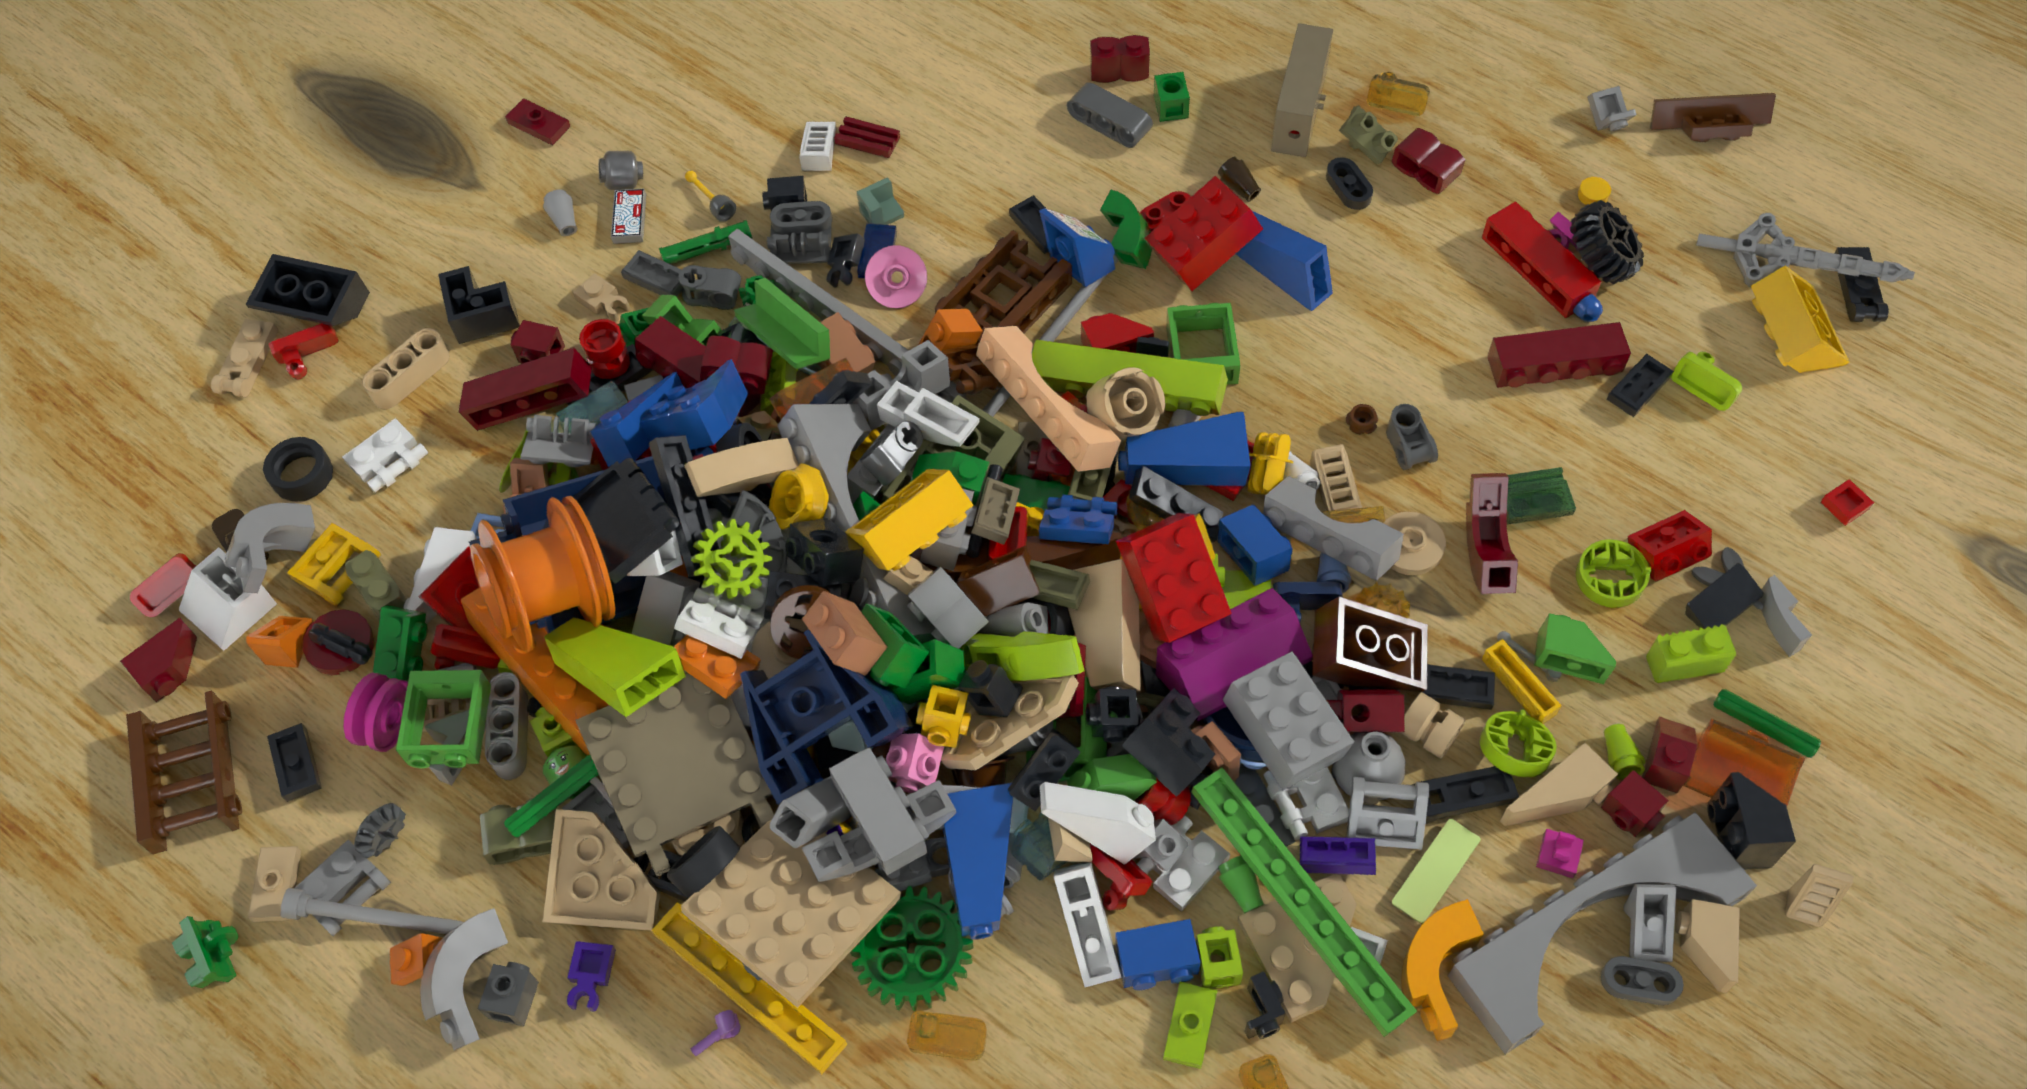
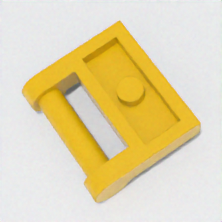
M331 523L287 573L292 580L337 607L344 599L343 593L353 582L345 570L331 587L326 583L355 551L361 554L368 550L378 558L381 556V553L372 545Z

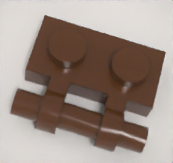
M979 343L941 351L948 357L950 381L960 380L956 383V390L959 394L975 395L981 393L983 389L997 390L1003 387L976 356Z

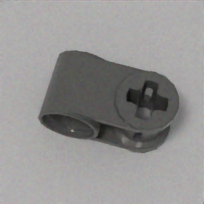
M689 265L680 271L679 282L684 288L682 290V298L686 304L721 310H730L735 307L742 279L736 271L728 268L718 269L697 265Z
M1410 404L1396 406L1392 410L1386 435L1395 451L1400 467L1406 471L1411 469L1412 465L1425 461L1429 463L1436 462L1438 460L1437 445L1429 433L1419 410Z
M904 421L897 425L894 430H888L883 433L876 443L863 454L859 461L883 486H886L903 471L906 466L905 464L923 442L922 432L913 422Z

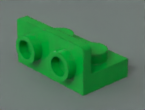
M393 606L381 607L373 666L374 673L387 675L391 679L396 678L408 682L410 671H422V643L425 641L428 632V626L425 623V612Z

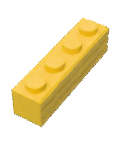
M1503 639L1485 650L1482 661L1492 672H1495V676L1531 717L1544 724L1558 714L1562 705Z

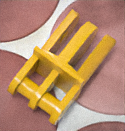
M1266 432L1257 434L1253 453H1249V456L1253 457L1248 481V491L1250 493L1266 495L1283 481L1286 463L1294 462L1288 460L1291 446L1289 435L1268 434Z

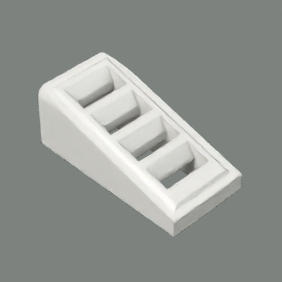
M806 122L799 157L802 171H831L836 131L835 122Z

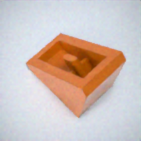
M278 616L246 636V643L265 665L298 668L303 655V637L308 627L312 624V618Z

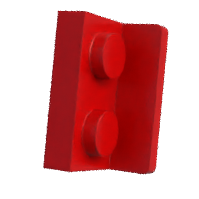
M1683 510L1628 535V544L1638 549L1646 561L1650 563V578L1657 582L1709 558L1712 555V529L1686 510Z

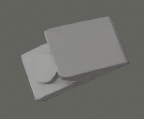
M469 710L427 724L425 729L433 740L443 745L464 744ZM430 764L429 766L439 781L451 786L462 768H452L445 764Z
M1634 885L1623 909L1631 919L1629 950L1631 958L1654 962H1673L1676 887L1674 885Z

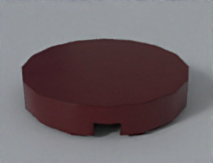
M347 609L330 611L319 616L308 627L303 637L302 650L306 660L318 672L331 676L341 675L339 672L353 671L360 664L352 661V658H346L325 648L326 645L321 646L312 642L311 638L308 637L309 630L312 629L315 623H322L328 626L329 630L335 629L356 639L355 642L360 641L369 645L370 649H373L374 638L372 628L368 621L358 612Z

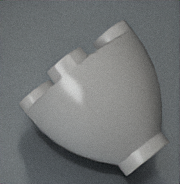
M1354 732L1350 735L1354 740L1353 745L1345 756L1332 766L1331 773L1342 790L1351 796L1353 776L1364 777L1365 781L1402 784L1405 777L1406 762L1401 747L1390 735L1384 732ZM1364 796L1363 802L1368 805H1375L1381 800L1388 798Z

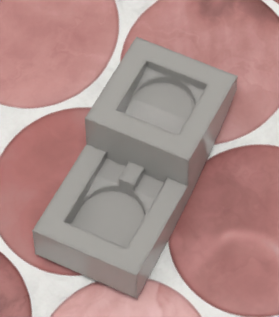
M1773 575L1763 586L1764 596L1759 601L1763 604L1761 610L1769 629L1782 649L1791 657L1803 648L1812 634L1791 612L1798 603V600Z

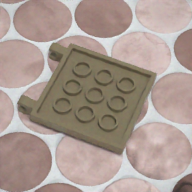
M687 672L685 673V678L627 717L609 705L575 720L635 858L646 853L656 877L670 870L669 862L661 847L662 845L748 806H751L760 828L774 817L773 811L765 799L772 796V793L760 773L755 748L731 697L723 698Z

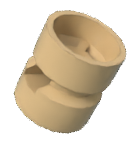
M1421 692L1405 714V732L1399 733L1413 742L1422 740L1424 749L1442 759L1465 725L1466 719L1450 709L1441 711L1439 702Z

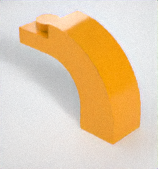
M1468 899L1446 906L1430 916L1415 934L1403 961L1401 973L1402 993L1414 1007L1422 1005L1423 1008L1420 1009L1423 1024L1427 1031H1433L1437 1041L1452 1037L1458 1028V1024L1440 984V963L1454 953L1470 947H1476L1484 935Z

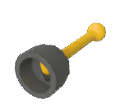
M694 171L686 172V181L693 182L711 200L709 208L712 215L721 222L731 219L736 212V204L726 195L714 196L697 179Z

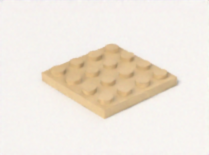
M770 820L740 848L737 855L720 874L681 905V910L686 917L798 1008L897 903L901 892L869 867L846 876L818 882L802 847L827 836V834L823 833L800 847L793 848L770 829V822L772 821Z

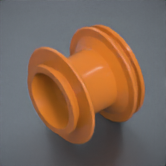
M572 496L564 497L562 502L554 497L548 500V528L502 543L490 523L483 519L478 525L480 544L475 543L470 547L477 581L499 634L502 638L506 639L511 637L512 632L516 642L525 652H530L533 646L529 622L576 606L585 621L591 622L596 628L600 627L602 619L607 621L615 616L612 585L600 546L583 509Z

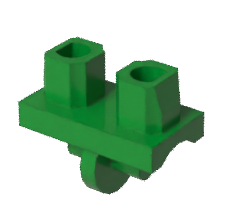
M187 916L179 922L183 933L172 942L174 950L181 958H194L195 964L188 968L184 974L188 985L204 988L214 981L230 982L237 976L229 958L233 954L230 946L239 938L235 927H222L220 921L214 920L195 921L191 916Z

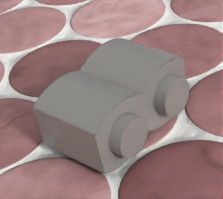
M941 566L907 594L912 600L907 606L921 622L927 617L936 627L931 632L936 640L948 645L951 644V646L958 649L989 622Z

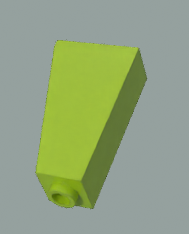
M573 617L544 636L554 663L625 717L686 677L678 652L673 646L602 625L596 628L591 622Z

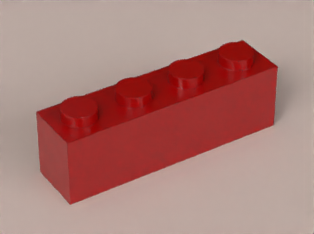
M1516 201L1487 218L1482 239L1565 319L1574 314V308L1586 296L1593 294L1596 297L1601 281L1595 276V273L1588 270L1575 257L1572 251L1566 249L1554 238L1549 230H1546L1538 223L1532 214L1522 208Z

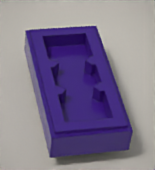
M1300 836V865L1307 873L1376 875L1375 838Z

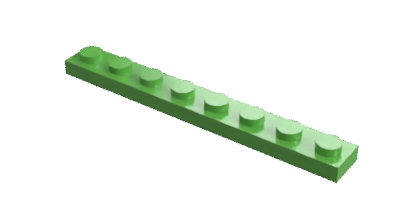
M1223 767L1195 785L1191 791L1383 1037L1417 1012L1414 1006Z

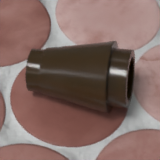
M1232 157L1218 170V174L1221 177L1220 180L1248 202L1255 199L1261 192V188L1243 160Z

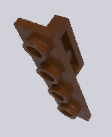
M1759 93L1654 99L1650 129H1682L1691 140L1696 142H1708L1712 138L1735 141L1740 139V137L1752 136L1753 124H1771L1776 94Z

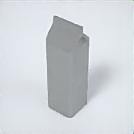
M830 776L783 800L770 822V829L793 848H798L848 820L852 815Z

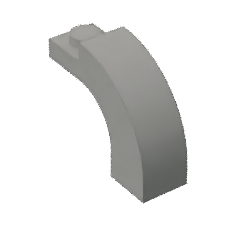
M296 503L268 504L251 510L240 519L226 553L225 567L236 568V576L242 580L243 592L258 594L267 571L264 552L276 549L306 552L315 530L311 505Z
M495 908L468 919L446 934L430 954L423 971L420 994L425 1021L437 1015L441 1016V1034L446 1043H451L453 1050L480 1039L464 999L463 982L468 968L476 958L497 950L508 943Z

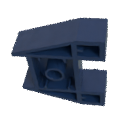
M809 629L804 634L813 651L770 679H768L764 670L744 671L740 674L760 773L778 805L783 800L824 780L807 748L850 720H853L868 748L885 745L914 727L894 691L888 686H883L872 679L869 675L871 670L865 676L835 665Z

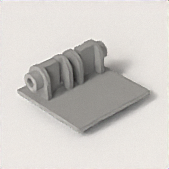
M534 415V418L527 417L526 431H528L521 453L522 460H529L534 464L559 462L569 467L590 465L593 454V446L590 442L593 436L590 431L596 427V423H589V419L572 418L571 433H569V418L565 417L564 433H559V417L555 416L553 432H551L552 416Z

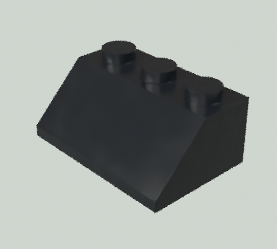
M272 254L249 296L246 306L256 310L335 326L357 318L370 292L357 271Z

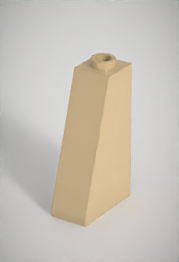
M1119 559L1075 569L1074 571L1089 574L1090 583L1078 610L1068 608L1077 641L1086 645L1085 669L1090 686L1097 691L1105 687L1116 686L1122 689H1136V692H1141L1139 600L1124 561Z

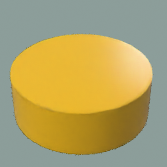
M1588 177L1580 184L1578 198L1585 205H1590L1599 200L1606 203L1611 193V186L1600 177Z

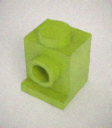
M544 707L536 712V718L530 720L547 757L556 748L577 746L572 737L562 729L559 722L557 723L553 715L549 714Z
M1215 926L1204 929L1202 934H1197L1196 945L1200 958L1202 987L1216 989L1241 985L1243 969L1235 929L1225 930L1224 927ZM1218 954L1223 957L1224 961L1212 962L1210 957Z

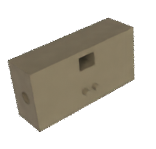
M1298 23L1276 109L1271 152L1300 157L1307 156L1317 110H1323L1324 104L1319 102L1320 100L1325 101L1326 95L1321 93L1333 35V29Z

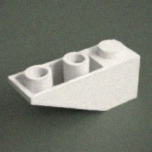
M435 527L431 539L426 541L421 568H418L414 575V588L411 597L407 598L404 604V609L425 612L426 624L437 613L418 596L466 547H470L469 541L477 539L473 531Z

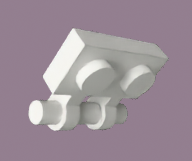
M395 418L342 456V458L364 483L367 482L373 492H377L383 486L389 487L396 482L394 478L408 468L412 470L419 465V460L427 455L428 451L421 443L418 444L415 438Z
M698 587L693 599L688 602L678 616L674 629L742 659L753 641L757 629H760L764 617L752 612L753 608L742 603L739 606L723 599V594L715 596L714 590L710 593Z
M1328 767L1284 791L1270 770L1264 774L1269 785L1267 792L1271 800H1276L1283 814L1280 817L1286 829H1290L1295 840H1299L1300 836L1308 835L1304 823L1311 821L1317 834L1348 822L1349 809ZM1297 792L1303 808H1295L1289 795Z
M1185 815L1178 823L1170 825L1188 842V847L1171 869L1163 871L1149 857L1142 858L1137 863L1146 874L1153 869L1160 875L1153 883V888L1181 912L1219 871L1218 866L1228 861L1230 857L1229 852L1202 830L1193 840L1189 839L1185 833L1193 823Z

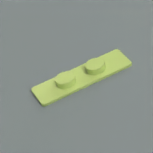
M1449 819L1393 898L1392 905L1418 923L1423 924L1479 844L1480 837L1453 819Z

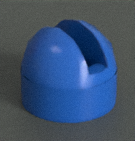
M1590 294L1576 305L1573 312L1585 322H1594L1602 314L1603 306L1593 294Z

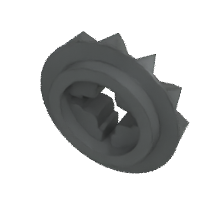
M394 803L385 804L372 811L358 828L354 842L355 850L365 858H368L370 856L377 857L382 853L383 849H389L391 843L398 839L399 831L405 826L403 821L406 814Z

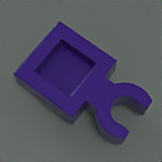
M576 941L567 977L570 982L577 983L567 996V1004L571 1009L576 1010L577 1002L582 996H589L587 1008L591 1012L597 1010L599 996L596 993L597 985L608 986L616 952L613 945Z

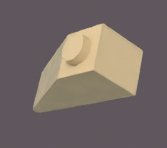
M1584 743L1509 805L1500 822L1504 826H1510L1581 811L1592 802L1600 805L1613 790L1611 785L1618 774Z

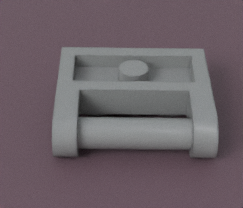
M1353 776L1346 838H1375V846L1422 850L1429 784L1424 782H1416L1415 785L1365 781L1364 777ZM1364 796L1414 800V808L1365 805L1363 800Z
M347 840L294 889L305 890L306 894L312 895V898L316 900L337 903L368 875L370 878L343 902V904L361 906L380 888L384 890L391 882L367 858L359 854L355 850L354 845ZM313 915L332 936L342 929L340 925L346 920Z

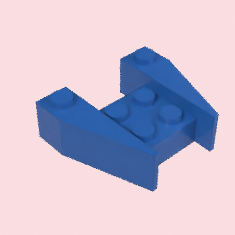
M732 359L727 360L707 380H703L691 388L685 389L677 372H674L618 410L604 414L600 417L601 423L590 432L608 467L616 461L620 464L627 458L636 460L650 447L649 443L655 438L686 435L690 450L711 446L731 428L748 393Z

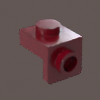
M1042 438L1037 449L1030 450L1027 469L1032 470L1031 479L1045 481L1049 474L1068 477L1072 464L1050 439Z

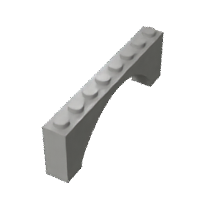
M793 404L777 425L783 438H788L798 464L804 463L820 471L829 495L823 519L828 518L845 532L859 522L848 490V461L851 451L857 450L869 435L871 429L859 404ZM863 553L860 578L865 577L868 581V595L865 605L870 604L892 613L921 644L936 639L931 634L936 627L927 617L921 622L907 606L912 600L906 594L883 580L887 571L878 569ZM856 581L850 582L852 587Z
M1696 812L1684 820L1680 815L1673 818L1662 827L1664 832L1654 838L1651 834L1646 835L1633 845L1635 851L1627 856H1624L1622 852L1616 854L1603 865L1605 870L1597 875L1592 871L1584 874L1574 883L1576 888L1567 894L1563 890L1554 893L1545 900L1544 904L1546 907L1535 913L1533 909H1529L1514 920L1515 927L1507 932H1504L1502 928L1494 931L1483 940L1485 946L1475 952L1470 947L1452 960L1455 965L1448 975L1449 979L1505 1055L1535 1036L1544 1025L1538 1016L1537 999L1539 974L1544 954L1554 933L1577 912L1592 904L1610 898L1630 895L1635 884L1674 885L1676 887V899L1687 902L1695 899L1734 906L1741 902L1756 888L1757 885Z

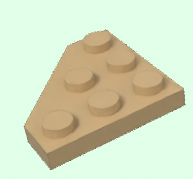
M1074 675L1011 681L1012 683L1021 684L1023 690L1008 717L979 715L970 702H968L965 712L972 715L967 736L959 735L956 748L946 747L941 758L942 763L949 769H979L1064 714L1079 682Z
M556 809L543 922L652 930L657 925L659 890L597 813Z
M1332 874L1316 881L1315 884L1350 926L1357 904L1341 875ZM1274 900L1238 916V923L1269 982L1274 980L1281 990L1284 999L1281 1005L1290 1023L1324 1008L1335 974L1280 904Z

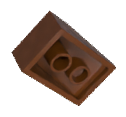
M1337 597L1315 610L1312 676L1342 685L1418 692L1426 691L1428 625L1349 599Z

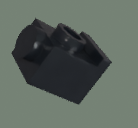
M804 176L768 178L767 191L762 192L764 210L770 209L772 211L774 207L783 203L807 202Z
M983 660L976 661L969 666L958 686L960 691L968 693L967 700L979 715L1008 717L1023 690L1021 684L1012 683L1003 668L995 664L987 665Z

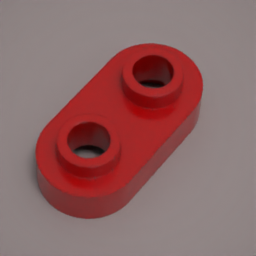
M1175 191L1145 207L1140 214L1147 222L1150 231L1152 232L1184 204L1191 195L1186 192Z

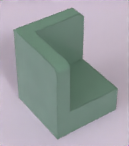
M885 178L857 191L859 211L873 231L904 217L903 209L893 196L892 182L889 178Z

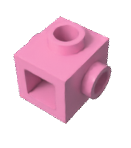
M919 733L901 734L891 741L886 757V763L892 773V776L888 777V779L896 783L895 788L900 786L905 793H913L936 782L944 746L931 744L927 737Z

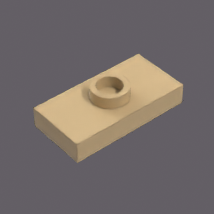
M297 846L260 848L248 919L252 922L290 920L281 917V904L288 888H295L301 856V850Z

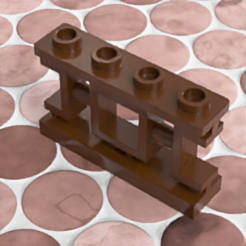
M1012 230L1005 238L1002 237L998 240L994 249L986 257L979 259L975 268L966 277H962L946 297H942L937 302L935 314L938 309H966L964 307L971 301L973 305L979 308L972 315L983 332L985 328L993 327V325L985 321L991 315L1000 321L996 327L1017 326L1025 334L1072 285V264L1064 259L1057 263V259L1053 256L1044 266L1038 264L1026 256L1029 253L1028 241L1025 239L1020 241L1018 233ZM1009 261L1011 265L1018 268L1014 273L1004 268ZM1028 276L1039 281L1033 289L1032 285L1025 281ZM999 283L1016 292L1005 306L987 296ZM983 332L977 340L976 344L980 343Z

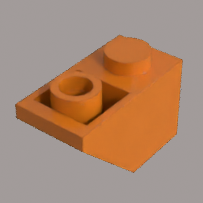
M938 309L918 345L929 340L940 351L976 344L983 331L969 309Z

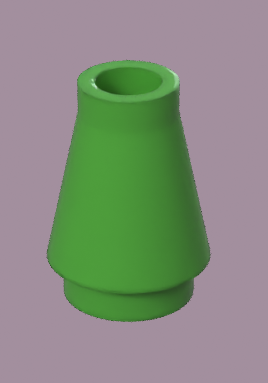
M1241 855L1218 866L1221 873L1219 879L1241 906L1244 914L1265 905L1261 898L1256 874Z

